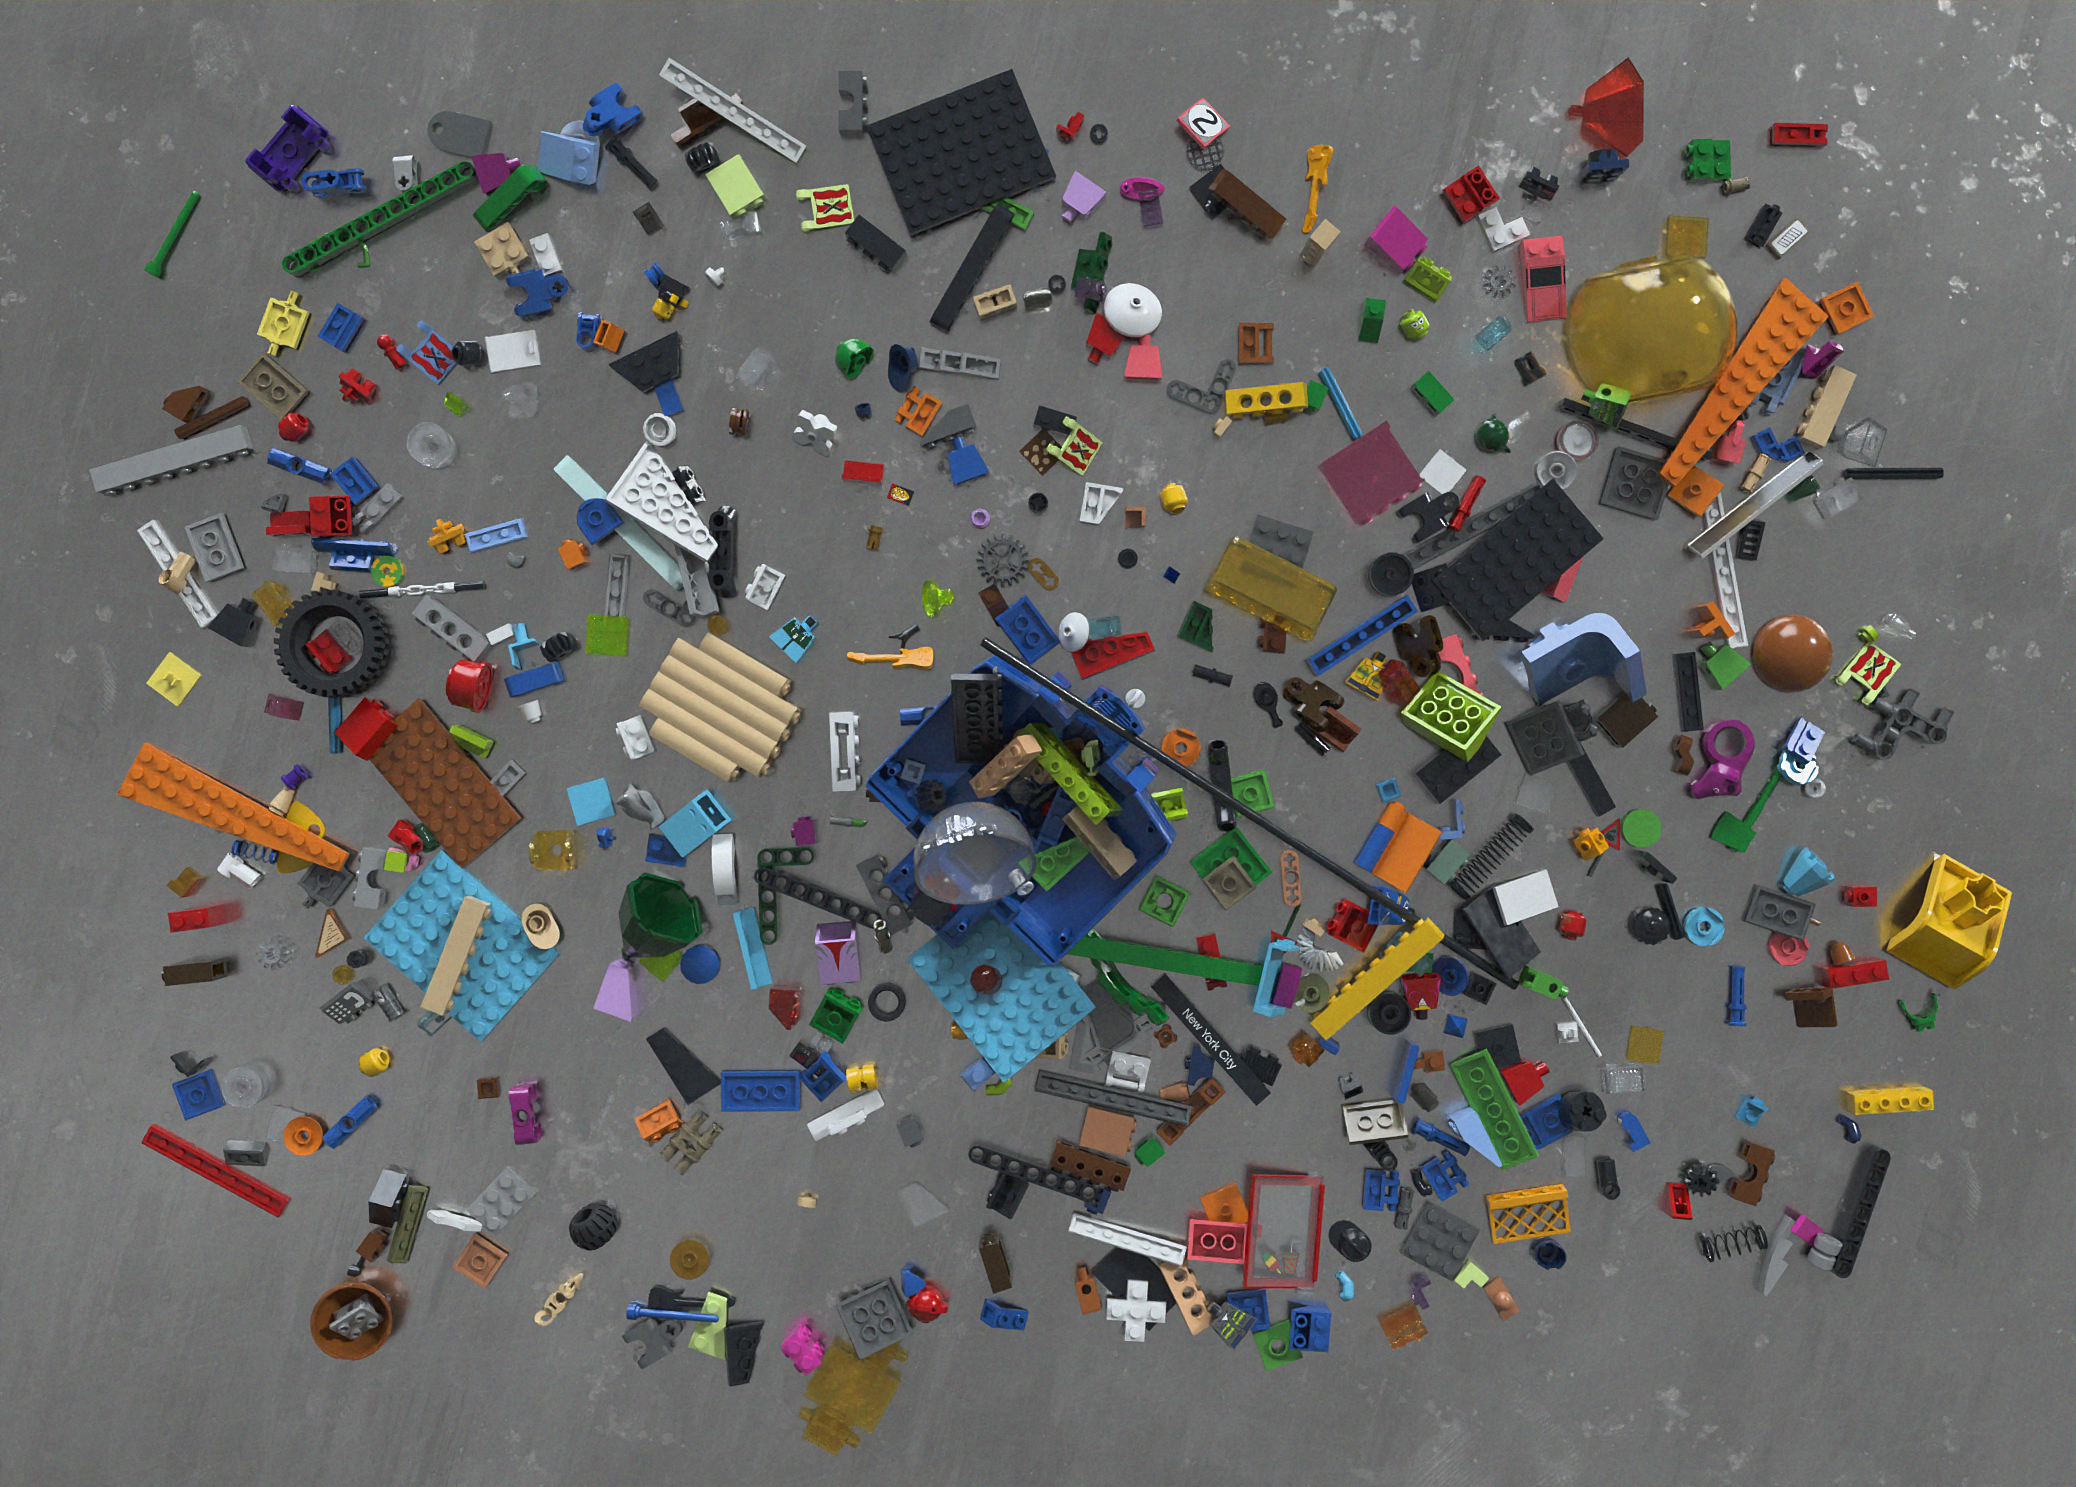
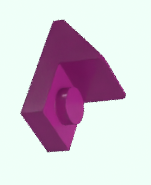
M1831 341L1824 344L1820 350L1807 345L1802 369L1803 374L1816 379L1844 352V349L1841 345Z

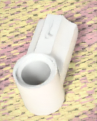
M228 853L217 870L222 875L233 878L248 889H252L258 882L260 874L245 865L244 861L237 855Z

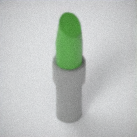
M830 816L829 824L844 825V827H864L868 822L852 819L851 817Z

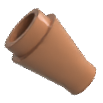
M1182 1082L1165 1089H1160L1161 1099L1185 1102V1100L1190 1099L1189 1087Z

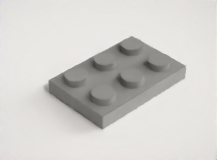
M224 513L216 514L184 527L205 582H210L245 569Z
M507 1166L466 1211L495 1237L536 1192Z

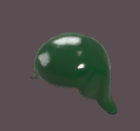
M1494 413L1492 418L1483 421L1477 430V443L1484 450L1511 452L1506 446L1509 439L1507 426L1502 421L1496 419V414Z

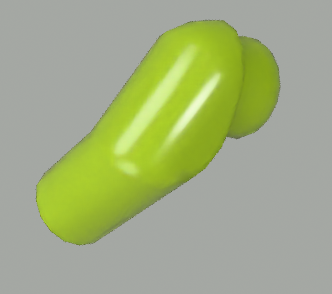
M1011 1078L1005 1083L1001 1080L997 1085L986 1086V1096L1004 1094L1012 1085Z

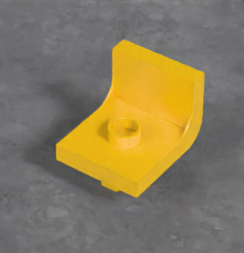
M1943 854L1934 861L1924 901L1918 915L1907 928L1889 940L1887 952L1955 990L1985 971L1995 958L2012 892L1995 883L1996 880L1987 875L1979 874Z

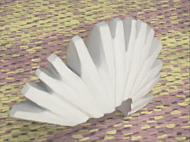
M1303 927L1302 930L1306 936L1299 935L1300 939L1297 942L1305 946L1301 947L1300 951L1306 952L1299 956V958L1304 957L1301 962L1306 960L1304 966L1310 961L1308 968L1312 967V970L1315 971L1319 963L1320 972H1323L1324 965L1327 972H1330V969L1334 971L1333 966L1335 969L1339 968L1337 962L1341 966L1344 964L1337 952L1316 947L1314 944L1315 933Z

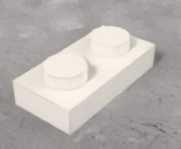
M546 233L530 239V244L539 268H542L544 277L562 272L549 234Z

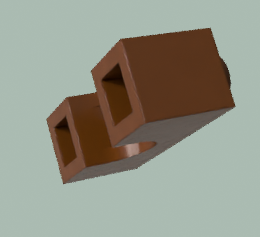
M1746 1140L1741 1159L1751 1163L1753 1171L1746 1179L1734 1177L1728 1196L1757 1206V1203L1762 1199L1763 1185L1769 1178V1167L1775 1160V1150Z

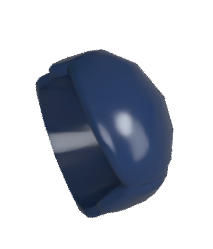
M1544 1240L1534 1249V1258L1538 1265L1547 1270L1551 1268L1560 1269L1566 1263L1567 1255L1562 1245L1557 1241Z

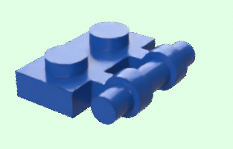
M1449 1150L1442 1153L1445 1158L1443 1163L1436 1157L1420 1167L1441 1202L1459 1192L1455 1184L1460 1182L1463 1188L1469 1185L1466 1173L1461 1171L1457 1164L1458 1160L1455 1156H1452ZM1449 1167L1455 1174L1452 1178L1446 1172V1169Z
M1366 1169L1363 1197L1364 1210L1383 1211L1384 1203L1389 1204V1211H1396V1206L1399 1204V1197H1397L1398 1186H1400L1398 1171H1391V1178L1387 1179L1385 1170ZM1385 1186H1390L1389 1196H1385Z

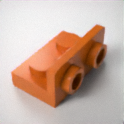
M670 1100L635 1118L642 1138L648 1143L659 1142L668 1133L678 1131L679 1127L683 1124V1121L678 1118Z

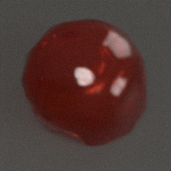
M983 964L977 966L972 971L970 984L976 992L983 995H992L1000 989L1002 976L995 967Z

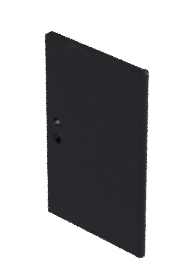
M1494 884L1463 908L1462 911L1507 980H1509L1540 954L1541 951L1521 920L1504 925L1493 891V887L1498 885Z
M1115 1247L1091 1272L1117 1299L1127 1298L1128 1280L1148 1281L1147 1301L1166 1302V1314L1176 1304L1161 1270L1147 1256ZM1145 1322V1328L1150 1331L1157 1322Z

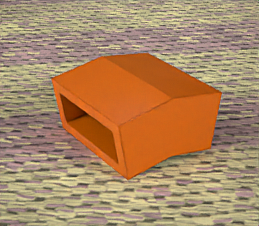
M602 320L593 343L616 353L625 330Z

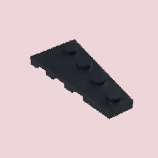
M663 1028L646 1038L687 1105L721 1084Z

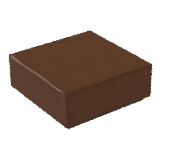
M498 1077L477 1079L478 1099L499 1097Z

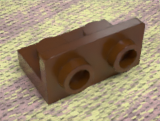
M1265 612L1264 616H1260L1259 628H1263L1262 636L1258 638V648H1261V652L1285 654L1288 614Z

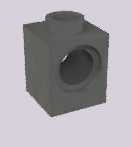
M916 1115L897 1122L896 1126L905 1147L910 1146L913 1148L921 1144L924 1134Z

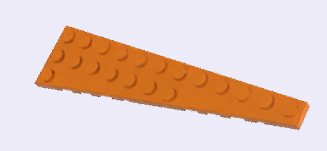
M1786 277L1781 280L1757 321L1751 327L1745 340L1739 346L1738 351L1732 357L1708 395V398L1697 412L1696 417L1690 423L1687 431L1676 445L1675 450L1658 475L1671 487H1675L1829 317Z
M143 743L116 794L336 871L342 870L350 853L148 743Z

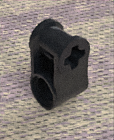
M1386 1141L1363 1144L1384 1170H1395L1398 1160ZM1387 1156L1393 1158V1162L1389 1166L1383 1164V1160Z

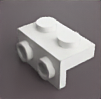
M762 564L761 567L758 566L753 575L755 580L752 584H748L744 594L746 595V600L769 610L786 575Z

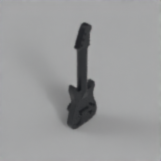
M654 1286L650 1290L648 1309L688 1312L682 1306L703 1308L705 1300L680 1298V1295L684 1293L683 1290L670 1291L664 1287ZM734 1298L727 1299V1308L735 1305L736 1300Z

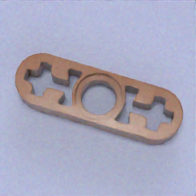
M1285 850L1280 855L1283 901L1290 907H1296L1302 900L1299 859L1296 852ZM1288 853L1294 857V860L1291 861V867L1295 866L1296 870L1288 869L1284 871V867L1288 868V862L1284 861ZM1288 873L1296 875V881L1293 884H1288L1285 881V876ZM1286 886H1297V890L1293 889V894L1298 897L1294 900V903L1287 900V897L1291 894L1289 889L1286 890Z

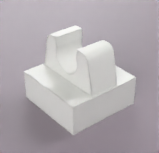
M1576 1021L1556 1023L1557 1043L1579 1042Z

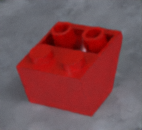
M350 496L309 497L311 538H334L352 535Z

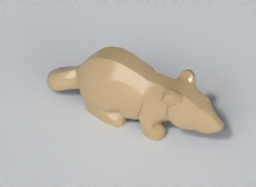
M583 1273L567 1279V1282L561 1284L556 1293H552L544 1304V1310L538 1311L535 1314L534 1320L538 1325L546 1326L550 1324L554 1317H557V1314L567 1306V1302L574 1296L575 1291L580 1289ZM552 1315V1318L548 1321L541 1319L543 1316Z

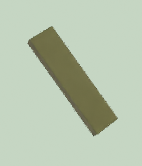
M408 1185L387 1262L407 1263L427 1195V1187Z

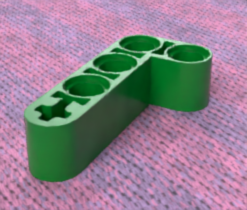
M522 165L474 212L473 217L486 232H489L529 192L541 190L547 184V180L534 165Z

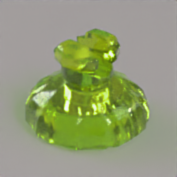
M927 579L922 586V605L925 613L932 617L940 611L941 605H949L954 594L949 588L941 590L934 580Z

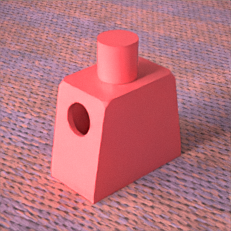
M1150 335L1139 337L1138 345L1130 346L1124 379L1161 381L1162 371L1158 346H1150Z

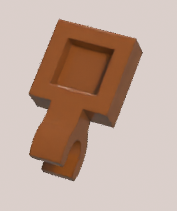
M1443 1051L1422 1052L1423 1058L1416 1059L1414 1070L1424 1067L1425 1073L1445 1070Z

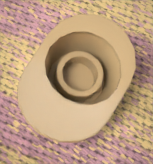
M532 904L525 908L522 913L521 922L532 944L539 949H549L556 945L560 932L548 908L542 904Z

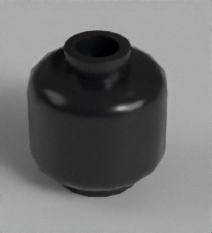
M475 340L457 341L455 346L452 347V358L460 366L477 365L483 357V350Z

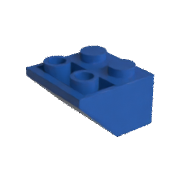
M1306 1306L1291 1310L1289 1350L1328 1352L1331 1312L1328 1307Z

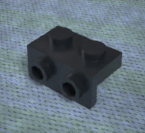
M1002 1173L996 1180L997 1185L994 1191L987 1198L986 1208L994 1209L1008 1219H1012L1029 1183Z

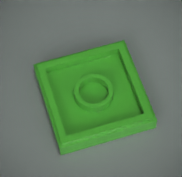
M1265 770L1231 778L1234 798L1256 812L1275 808ZM1235 811L1237 818L1243 816L1239 812Z

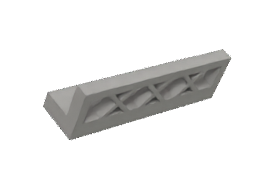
M674 544L690 615L704 619L718 613L719 608L715 590L709 584L710 569L708 562L702 561Z

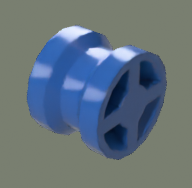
M656 262L652 264L650 269L643 271L654 287L665 276Z

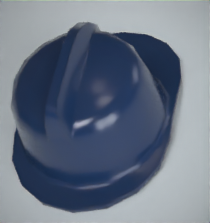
M894 344L889 350L888 379L895 390L902 391L908 386L910 375L918 366V359L913 347L906 348L900 344Z

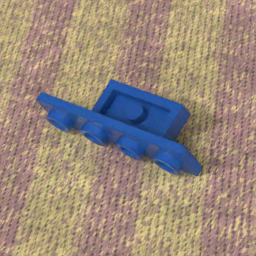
M324 537L311 539V544L316 552L332 553L329 563L331 570L370 572L374 555L393 556L394 553L390 543L384 541L335 540Z

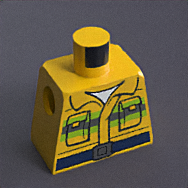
M1377 651L1372 660L1366 657L1362 658L1343 683L1374 701H1378L1389 674V670L1382 667L1387 656Z

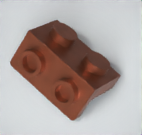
M1329 706L1322 714L1328 719V728L1324 732H1318L1313 728L1312 731L1343 753L1360 733L1361 728Z

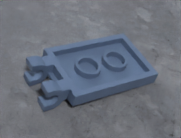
M1800 348L1748 406L1753 407L1761 398L1768 402L1762 413L1770 416L1771 413L1775 412L1778 404L1784 405L1803 367L1806 350Z

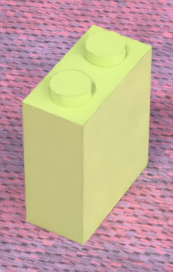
M739 154L705 174L732 219L743 217L748 209L759 207L763 204V200L766 199Z

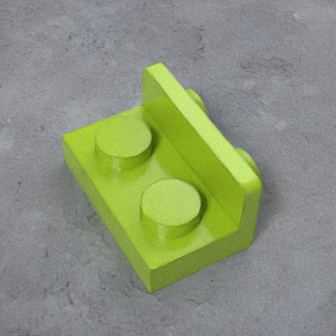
M1419 256L1404 280L1438 301L1452 279L1450 272L1443 267L1439 269L1434 266V262L1431 259Z
M459 724L452 725L449 731L463 749L483 759L487 757L494 741Z

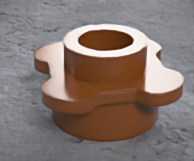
M1165 1025L1162 1030L1154 1033V1037L1159 1040L1162 1048H1167L1172 1042L1177 1041V1035L1173 1034L1170 1025Z

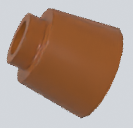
M1842 941L1831 945L1830 953L1834 966L1856 958L1849 946L1843 944Z

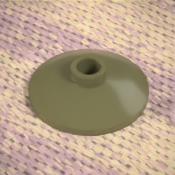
M1314 974L1301 978L1294 999L1298 1009L1305 1013H1316L1322 1010L1330 998V987L1327 981L1321 976ZM1316 992V997L1313 999L1312 995Z

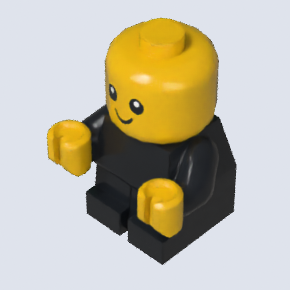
M665 274L660 284L658 299L652 308V312L656 314L655 317L659 320L663 318L669 319L677 303H680L681 307L687 308L689 302L683 299L682 295L688 291L689 287Z

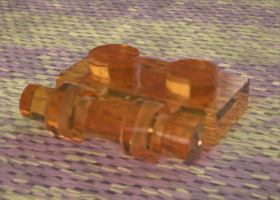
M1414 1303L1378 1319L1387 1339L1393 1336L1396 1338V1340L1389 1342L1392 1350L1398 1347L1403 1348L1406 1346V1343L1415 1339L1418 1341L1422 1339L1421 1336L1428 1334L1425 1326L1417 1329L1416 1325L1423 1323ZM1411 1328V1333L1401 1336V1332Z

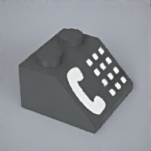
M359 980L349 984L319 1009L338 1024L344 1022L349 1024L358 1017L356 1013L360 1010L364 1012L373 1005L371 1002L374 1000V997L363 980Z

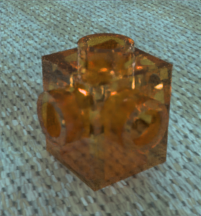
M1306 1032L1296 1039L1289 1048L1294 1053L1292 1058L1300 1065L1304 1063L1308 1067L1315 1063L1325 1051Z

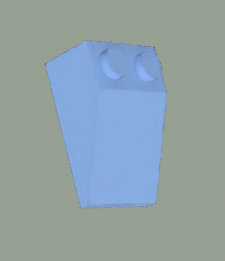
M541 131L537 169L539 172L591 185L596 182L600 142Z
M1468 1106L1448 1116L1451 1121L1448 1122V1125L1456 1137L1460 1136L1498 1167L1503 1166L1474 1109Z

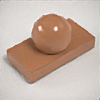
M1500 1276L1483 1285L1484 1290L1503 1321L1520 1312Z

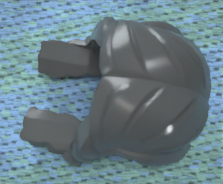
M1584 699L1563 706L1579 742L1597 736L1598 727L1593 724L1590 714L1591 708Z

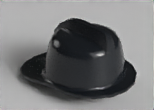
M1338 1221L1329 1230L1331 1245L1347 1260L1360 1262L1369 1256L1372 1248L1371 1240L1352 1222Z

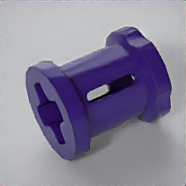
M298 764L294 765V769L287 775L281 776L283 783L291 790H294L295 785L301 780L308 778L305 770Z

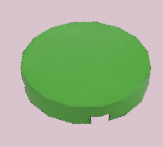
M1636 809L1624 817L1621 823V833L1628 844L1637 848H1646L1653 845L1659 839L1661 823L1653 812L1647 809Z

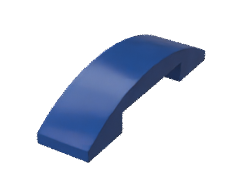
M1060 785L1032 851L1034 855L1057 845L1065 826L1062 818L1071 811L1074 800Z

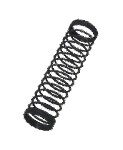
M1515 813V815L1512 816V818H1510L1512 824L1506 822V826L1508 827V829L1506 827H1502V831L1504 833L1497 832L1500 838L1493 836L1495 842L1489 841V845L1491 847L1485 845L1484 848L1486 851L1480 850L1482 856L1476 854L1477 860L1471 859L1473 865L1467 864L1469 870L1463 868V872L1465 873V875L1462 873H1458L1461 880L1455 877V881L1452 880L1449 883V886L1464 900L1467 901V899H1469L1471 896L1464 890V888L1458 883V881L1464 884L1473 893H1475V891L1467 884V882L1462 878V876L1469 880L1471 883H1473L1477 888H1479V886L1470 878L1466 871L1473 875L1476 879H1478L1482 884H1484V882L1474 873L1470 866L1474 868L1476 871H1478L1480 874H1482L1486 879H1488V877L1477 867V865L1474 862L1478 863L1490 874H1492V872L1481 862V860L1478 857L1486 861L1495 870H1497V868L1485 857L1483 853L1487 854L1499 865H1501V863L1489 852L1487 848L1495 852L1504 861H1506V859L1493 847L1491 843L1500 848L1508 856H1510V854L1503 849V847L1497 842L1496 839H1498L1507 847H1509L1512 851H1514V849L1506 843V841L1501 837L1500 834L1509 839L1517 847H1519V845L1509 837L1505 830L1513 834L1519 841L1523 842V840L1513 832L1509 825L1514 827L1524 837L1527 838V835L1524 834L1516 826L1513 820L1527 833L1531 834V832L1534 831V828L1519 814Z

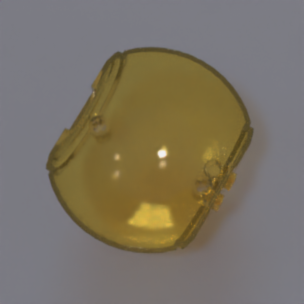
M1682 253L1657 259L1656 256L1639 259V263H1637V260L1619 264L1620 268L1596 273L1584 280L1585 284L1581 286L1570 312L1568 342L1574 366L1583 382L1591 391L1597 392L1600 384L1603 383L1632 391L1628 405H1635L1692 393L1707 388L1719 381V377L1722 376L1728 367L1735 349L1738 330L1737 311L1731 292L1723 278L1709 263L1701 258H1697V254Z

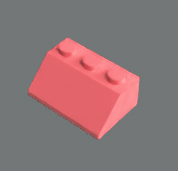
M1190 1219L1186 1259L1244 1264L1247 1224Z

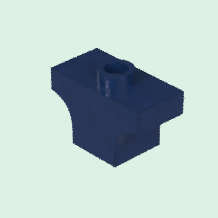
M1192 1043L1190 1057H1186L1184 1069H1187V1085L1195 1086L1196 1081L1200 1078L1212 1079L1215 1059L1212 1056L1204 1055L1201 1052L1200 1044Z

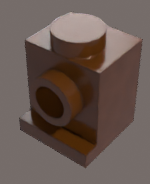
M380 1230L370 1231L355 1252L371 1263L378 1258L375 1254L379 1255L386 1246L383 1243L387 1239V1235Z

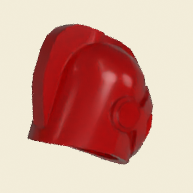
M925 1286L915 1295L909 1296L910 1299L906 1302V1305L909 1306L908 1311L922 1323H929L938 1319L941 1314L948 1312L949 1306L944 1301L942 1293L937 1288Z

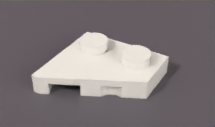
M1086 482L1079 522L1099 525L1122 494L1123 488Z

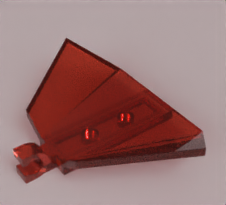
M1629 57L1586 89L1583 107L1571 105L1568 108V117L1583 116L1586 130L1614 149H1617L1626 157L1643 141L1644 81Z

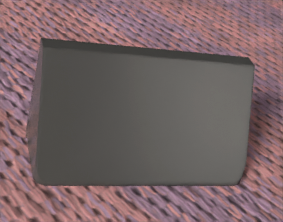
M228 1140L223 1149L226 1165L264 1167L266 1165V1142Z

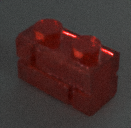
M1389 660L1385 668L1378 673V677L1382 682L1381 686L1390 693L1389 698L1395 704L1409 705L1414 699L1413 697L1421 690L1405 664L1401 661Z

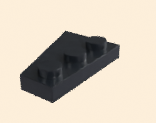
M762 1320L724 1327L727 1377L730 1387L747 1384L750 1381L755 1361L754 1355L759 1344L760 1331L764 1324Z

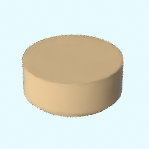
M798 1197L796 1205L816 1208L817 1201L813 1198Z

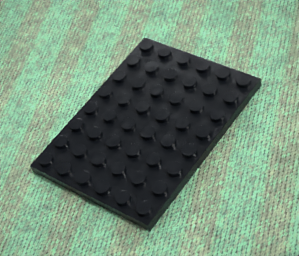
M1013 69L1001 72L866 126L910 236L1056 179L1055 171Z

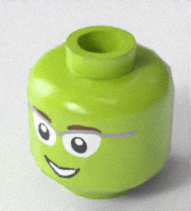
M1411 309L1403 314L1404 318L1401 320L1400 325L1408 338L1417 340L1428 333L1427 330L1430 324L1422 311Z

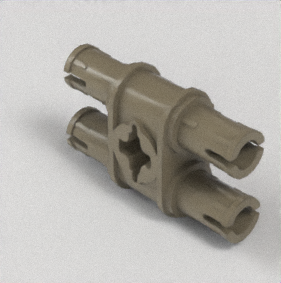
M699 1110L688 1123L682 1124L679 1131L670 1137V1143L659 1153L661 1159L668 1153L664 1159L668 1163L678 1150L682 1151L684 1157L674 1166L676 1172L683 1166L679 1172L682 1176L693 1163L699 1162L700 1157L711 1148V1143L722 1132L718 1127L712 1133L717 1127L716 1124L712 1123L702 1136L699 1135L696 1130L707 1120L705 1114L698 1120L702 1114ZM693 1140V1145L688 1146V1141Z

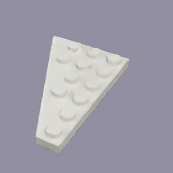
M646 441L608 494L605 502L707 563L718 548V544L709 534L707 527L703 525L694 507L677 485L675 478L668 467L664 465L662 458L657 454L652 443Z

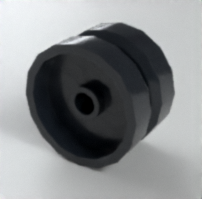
M1388 552L1377 557L1370 563L1367 570V581L1370 588L1376 594L1383 597H1393L1405 592L1411 586L1414 579V569L1411 562L1404 555L1394 552ZM1389 571H1392L1391 574L1394 575L1393 578H1390L1388 576Z

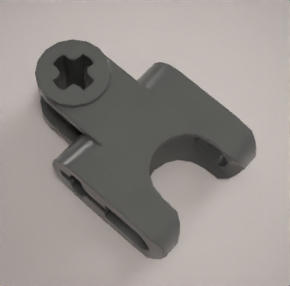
M649 1317L628 1329L622 1335V1338L626 1343L640 1340L646 1345L647 1352L637 1362L639 1367L644 1369L673 1351L669 1342L679 1336L684 1328L683 1320L665 1319L657 1323L655 1318Z

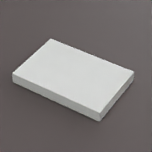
M1547 869L1493 887L1504 925H1509L1559 907Z

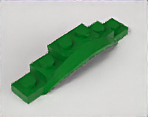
M1091 929L1086 934L1087 936L1101 938L1095 929ZM1090 958L1093 966L1101 971L1096 976L1100 985L1108 990L1114 1002L1120 1006L1129 1004L1131 1011L1138 1016L1146 1013L1149 1021L1156 1026L1165 1023L1170 1018L1158 1002L1149 1000L1134 990L1122 977L1114 962Z

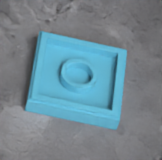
M606 778L566 788L577 826L616 815Z

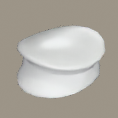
M654 413L644 422V437L653 445L666 446L675 439L677 430L675 423L670 417L664 416L662 413Z

